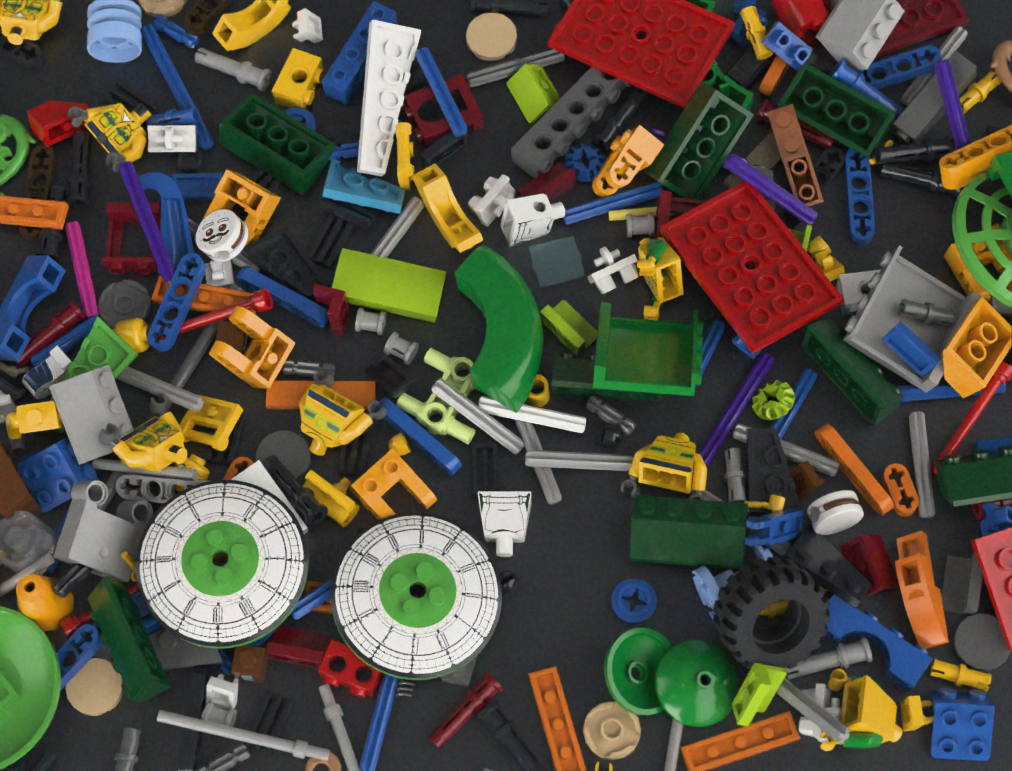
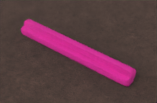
M73 221L66 223L65 229L83 313L89 319L93 315L98 316L99 310L79 222Z

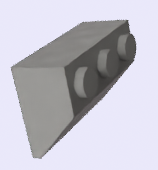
M839 0L816 37L837 62L844 59L846 65L854 71L867 70L905 10L896 0Z
M109 365L49 386L79 465L114 452L112 445H103L99 441L101 429L105 430L108 423L117 426V439L134 430Z

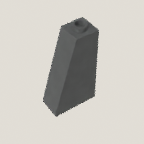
M955 50L948 60L950 61L960 98L968 91V87L976 82V65ZM936 74L894 122L895 135L906 144L908 142L912 144L918 143L946 114Z

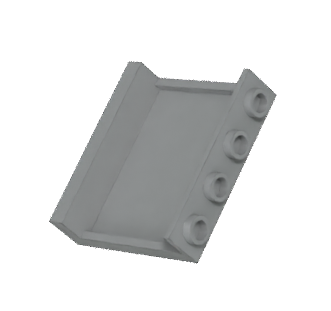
M899 245L892 252L887 251L879 263L882 268L879 273L876 272L870 279L868 286L871 289L868 294H864L857 303L856 308L859 311L856 316L853 315L844 328L847 333L843 341L927 393L938 385L944 374L943 349L976 300L981 296L975 292H972L967 297L958 293L899 256L903 248ZM902 299L922 304L929 302L933 303L934 307L954 310L956 312V320L954 324L952 323L953 326L951 328L931 322L923 324L918 319L899 316L898 307L902 303ZM900 321L941 358L940 362L923 377L881 340Z

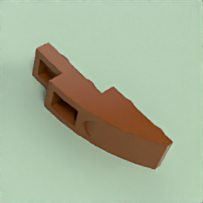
M793 104L767 112L793 196L809 207L824 203Z

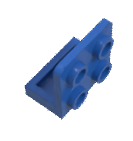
M68 437L26 459L17 466L19 473L43 512H47L72 498L71 489L75 483L88 480L100 481L89 461L78 464Z
M940 688L939 691L931 690L930 701L934 710L930 748L932 756L943 759L987 761L990 758L995 711V705L990 695L977 689L969 690L968 693L957 692L952 688Z

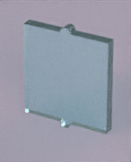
M574 236L529 247L533 262L532 270L536 272L540 288L585 277L581 262L582 254L578 252Z

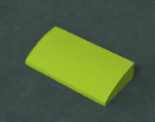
M342 248L332 288L345 291L349 304L435 323L446 271Z

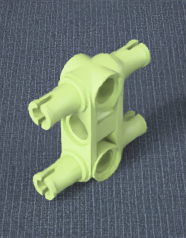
M433 348L427 351L424 363L444 372L443 380L466 397H468L471 390L476 389L472 386L470 373L465 377L456 375L460 370H468L470 372L473 362L469 358L457 356L450 358ZM434 392L428 401L424 403L406 393H403L396 403V406L401 410L415 416L418 423L425 426L426 430L432 434H440L442 436L449 434L468 445L475 435V429L455 419L458 411ZM436 414L443 417L439 422H431L429 420L432 415Z

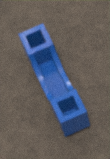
M48 255L27 256L0 307V360H20L31 339L25 329L29 314L43 298L56 291L66 271Z
M833 594L829 600L830 621L826 623L828 629L825 637L836 644L849 637H866V639L874 642L885 656V677L910 693L932 661V658L928 656L927 650L917 644L911 645L903 639L904 636L899 631L893 628L887 629L878 623L879 619L867 611L863 613Z

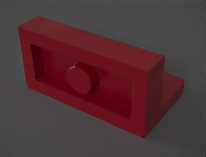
M559 162L551 167L548 172L540 174L537 178L518 188L517 194L520 198L545 194L549 202L575 186V171L572 168L566 170L562 163Z
M314 284L313 293L316 303L328 311L327 315L332 333L343 336L351 313L346 292Z
M860 535L840 546L843 556L872 584L864 598H868L885 589L900 587L880 535Z
M279 625L274 631L272 642H267L265 653L272 660L319 668L330 644L331 637L327 634Z

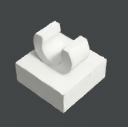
M307 9L298 11V20L294 21L292 26L299 30V32L294 34L293 38L300 42L308 39L314 44L322 41L321 18Z
M231 260L225 262L210 261V263H206L205 276L208 285L229 289L231 284H235Z
M224 674L218 675L217 678L211 676L207 683L206 704L210 701L214 703V706L225 710L235 709L239 680L235 678L233 683L224 680Z

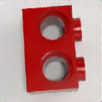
M332 639L318 669L320 677L323 678V683L329 684L334 688H338L339 685L350 688L349 693L360 698H365L366 695L374 698L384 674L359 659L347 645ZM337 660H342L346 663L344 669L340 672L331 670V665ZM368 670L372 673L371 679L367 682L357 680V676L361 671Z

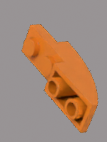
M921 530L897 538L899 560L895 561L897 577L905 609L918 645L928 649L948 643L941 591L934 583L927 534Z

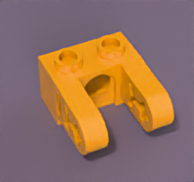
M638 125L632 131L628 128L622 136L619 135L610 145L612 152L592 182L595 194L600 197H606L629 184L640 170L651 165L664 144L641 125ZM605 179L608 183L607 189L602 188V181H604Z
M226 169L214 192L216 195L203 220L214 211L220 209L232 210L236 203L246 208L244 211L248 213L244 221L248 228V240L245 245L247 246L259 239L281 197L244 175Z
M998 223L991 226L992 230L1001 229ZM996 240L1003 254L1011 261L1012 254L1006 248L1003 240ZM986 242L971 244L981 264L986 266L992 263L999 275H1001L1005 269L994 258ZM951 244L944 258L966 295L968 296L975 292L988 303H991V295L969 272L961 259L956 244ZM1011 280V281L1009 282V284L1007 285V288H1008L1011 292H1012V280Z
M236 306L229 320L253 339L245 354L242 355L230 345L216 340L209 351V355L251 387L270 389L295 342L277 328L269 326L251 311L241 306Z
M393 448L356 480L349 489L377 520L396 515L381 497L398 482L426 510L437 501L433 492Z

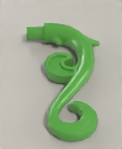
M4 114L0 116V121L5 123L8 129V137L11 134L15 137L17 149L13 157L11 150L7 146H0V171L2 172L0 174V186L20 170L27 159L30 143H36V140L20 121ZM7 157H13L10 161H5Z

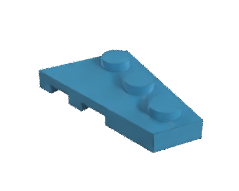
M332 158L322 197L400 214L405 190L379 178L369 179L364 177L354 167L348 170L340 166V161Z

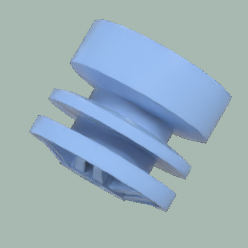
M96 0L91 3L87 9V27L89 29L87 33V50L89 54L95 59L110 63L127 62L140 56L142 51V35L140 32L142 12L140 7L130 0Z

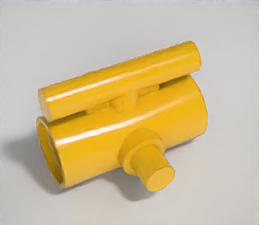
M310 470L305 476L307 481L303 487L311 489L314 493V498L328 508L327 515L342 527L349 525L360 508L355 501L346 496V490L352 485L351 482L343 477L339 483L332 485L313 470Z

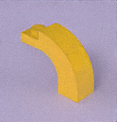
M256 0L242 11L223 14L212 34L227 51L247 47L271 32L284 19L291 9V6L288 4L289 0Z
M436 164L412 175L429 214L452 248L455 247L461 253L483 241L480 231L466 217L459 206L446 175Z

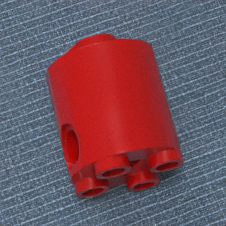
M770 0L779 22L809 47L815 48L817 43L820 42L816 35L832 12L828 1Z

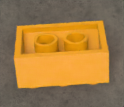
M982 296L976 300L943 349L944 379L962 398L986 387L1012 346L1011 325Z

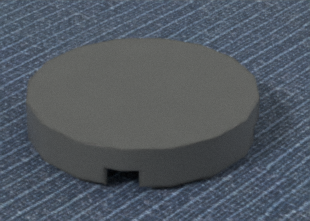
M123 280V282L110 284L101 293L98 300V308L102 320L114 329L116 323L122 320L141 318L147 322L152 312V300L147 289L139 282Z
M289 430L276 431L267 435L260 442L256 450V462L259 460L263 464L268 457L275 455L297 481L303 477V474L306 473L311 465V452L307 442L299 434Z
M976 614L968 616L958 625L953 636V648L960 658L959 660L970 669L987 672L998 668L1007 660L1011 653L1007 649L998 619L992 615Z

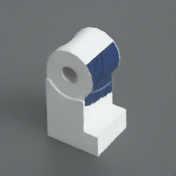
M58 345L49 352L50 357L39 366L28 371L23 377V385L37 400L51 394L49 386L62 382L68 372L67 369L71 364V360Z

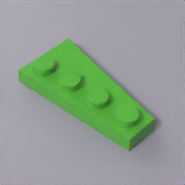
M97 317L88 337L84 339L76 358L67 369L68 372L63 381L109 365L112 375L116 379L139 354L100 317ZM65 428L57 429L61 434L66 432Z

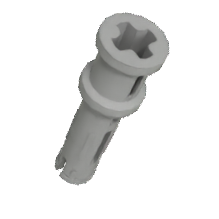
M202 47L198 49L195 55L196 63L234 76L239 83H249L258 87V90L262 92L268 88L271 82L272 71L266 68L263 70L257 68L249 61L240 63Z
M861 637L860 641L846 645L839 643L833 650L811 655L805 661L803 659L798 661L797 666L791 669L785 667L786 679L791 680L837 666L847 669L849 665L862 661L872 662L869 643L866 637Z

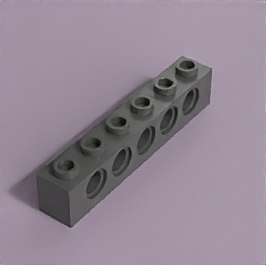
M591 67L511 148L512 162L533 178L548 172L553 165V161L559 155L563 156L568 151L570 144L576 138H581L586 132L587 126L593 120L597 121L602 116L604 109L610 103H615L625 87H630L631 84ZM562 129V130H564V131H562V132H557V131H555V130Z

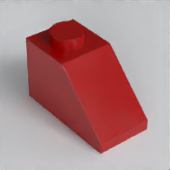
M61 101L43 103L27 111L31 131L46 147L72 136L75 131L87 129L84 125L86 123L84 120L79 127H74L71 123L75 116L67 117L69 109L73 106L80 107L82 110L89 109V106L83 103Z

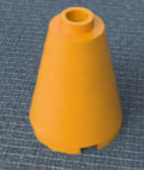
M28 574L19 580L16 587L18 612L31 619L43 632L60 629L62 626L59 621L67 616L71 617L73 614V592L71 591L66 597L60 598L53 592V584L59 580L58 578Z

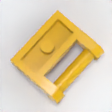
M402 122L396 125L397 176L399 187L405 191H411L410 181H414L412 175L415 174L414 165L410 164V158L414 157V144L409 142L412 128L411 124Z
M198 395L204 400L201 410L195 412L188 409L180 423L185 436V442L194 441L210 445L215 450L224 451L228 446V437L243 409L236 403ZM196 424L217 429V431L212 435L195 431L193 427Z

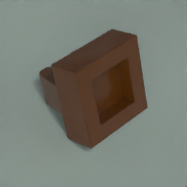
M809 461L800 463L790 472L799 500L808 498L825 483L823 478H818L815 473L817 468L810 465Z

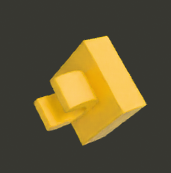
M825 250L814 254L817 266L830 282L838 279L839 275L845 274L844 266L833 256H827Z
M908 696L899 702L903 731H915L921 726L933 722V717H925L922 713V708L932 706L931 701L925 700L921 702L920 696Z

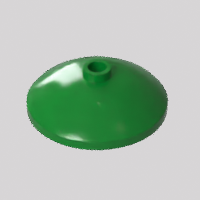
M634 628L621 633L611 643L605 657L604 675L610 694L622 708L636 715H653L664 710L655 690V673L659 661L673 646L666 637L655 630ZM631 669L634 671V678L632 677Z
M688 640L670 648L659 661L655 673V690L661 706L674 720L690 727H706L721 721L733 709L732 702L739 691V679L733 662L722 649L707 641ZM701 676L707 679L706 686L701 684Z

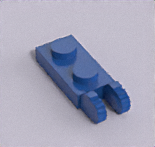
M793 507L762 515V518L753 517L747 519L746 526L751 529H760V535L752 534L745 537V544L748 546H770L799 538L802 534L804 509Z

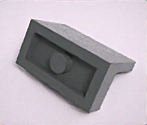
M973 553L970 559L952 555L946 557L941 589L944 611L972 616L977 612L983 575L975 553Z

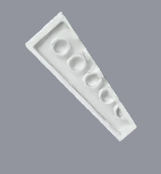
M372 20L369 23L357 172L376 176H383L386 173L394 141L393 136L396 133V125L399 121L400 108L405 98L406 84L409 82L411 74L409 73L411 64L415 58L421 34L419 29Z

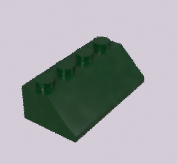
M807 63L802 65L777 104V108L793 104L798 120L866 158H869L875 148L881 145L893 126L896 116L894 111Z
M701 81L665 138L664 146L651 165L646 168L645 173L684 198L700 200L754 114Z
M250 93L219 123L220 145L301 195H304L318 181L336 147L334 142L253 93Z
M830 318L810 324L807 327L802 348L873 427L899 408L903 399L899 389L894 384H889L885 380L881 369L876 364H871L866 359L864 353L843 341L846 332L840 324H835Z
M561 354V358L555 357L551 385L553 394L590 397L596 395L602 398L662 402L663 394L593 388L595 356H588V360L577 359L575 354Z
M1011 445L1002 446L999 448V451L994 452L975 450L971 452L972 455L948 454L944 456V459L935 460L938 492L953 507L1012 498Z
M635 495L631 518L630 561L738 569L745 562L747 546L745 544V537L748 536L749 527L746 526L747 519H749L748 503Z
M108 576L103 578L88 596L91 605L89 613L94 622L98 623L102 632L99 633L102 643L111 651L113 657L110 658L114 670L118 674L120 673L124 683L121 684L124 694L128 699L143 703L171 688V685L128 587Z

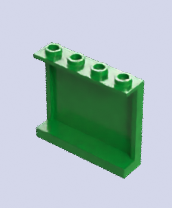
M601 302L593 388L694 396L695 385H701L703 321L698 320V309H694L693 323L611 317L612 303Z

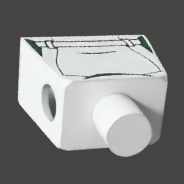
M545 194L507 200L500 226L509 247L548 234L553 221L565 217V209L562 202L550 204Z
M478 491L485 542L496 543V556H513V543L525 541L532 504L531 492Z

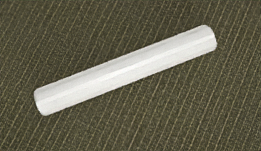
M481 396L478 406L486 413L578 433H583L586 426L585 417L523 404L516 414L491 397Z

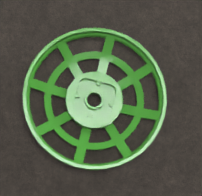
M986 172L971 180L959 193L952 214V230L961 259L972 276L989 294L1012 308V292L1006 288L1012 280V260L1010 261L1003 254L996 243V240H1003L1006 248L1012 254V209L998 201L1002 197L1009 195V192L1005 187L988 196L975 190L979 184L990 178ZM969 198L984 204L981 216L982 231L967 233L966 208ZM992 210L1004 216L1001 229L992 230ZM986 242L994 258L1005 269L997 280L981 264L971 244Z

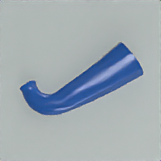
M152 172L139 175L143 191L154 190L161 196L160 233L176 270L183 256L194 253L182 194L176 182L165 174ZM189 265L188 269L196 268V265Z

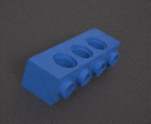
M375 1L372 2L322 80L325 97L342 105H349L365 80L369 23L372 20L398 25L396 11Z

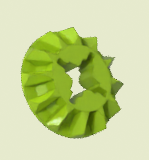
M776 380L773 384L766 382V387L763 389L757 388L758 394L752 397L754 412L764 420H774L784 416L792 408L795 400L793 389L787 382L781 383L779 380ZM768 397H777L779 402L768 401Z

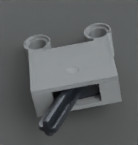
M98 480L75 483L71 489L72 501L53 556L55 559L73 565L53 584V592L60 598L66 597L89 573L103 578L108 576L117 582H129L132 570L121 554L127 551L135 561L139 542L146 524L153 517V508L145 500H126L121 502L117 508V517L97 509V506L102 505L108 497L106 485Z

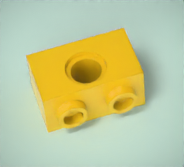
M293 48L272 89L275 103L288 108L299 107L303 109L306 108L307 104L311 105L315 96L314 90L318 83H322L325 76L321 57ZM301 79L305 80V81L302 82V83H296V81H298V80H301Z

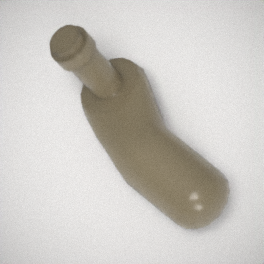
M0 361V368L14 378L18 374L29 371V368L26 366L16 369V367L8 366Z

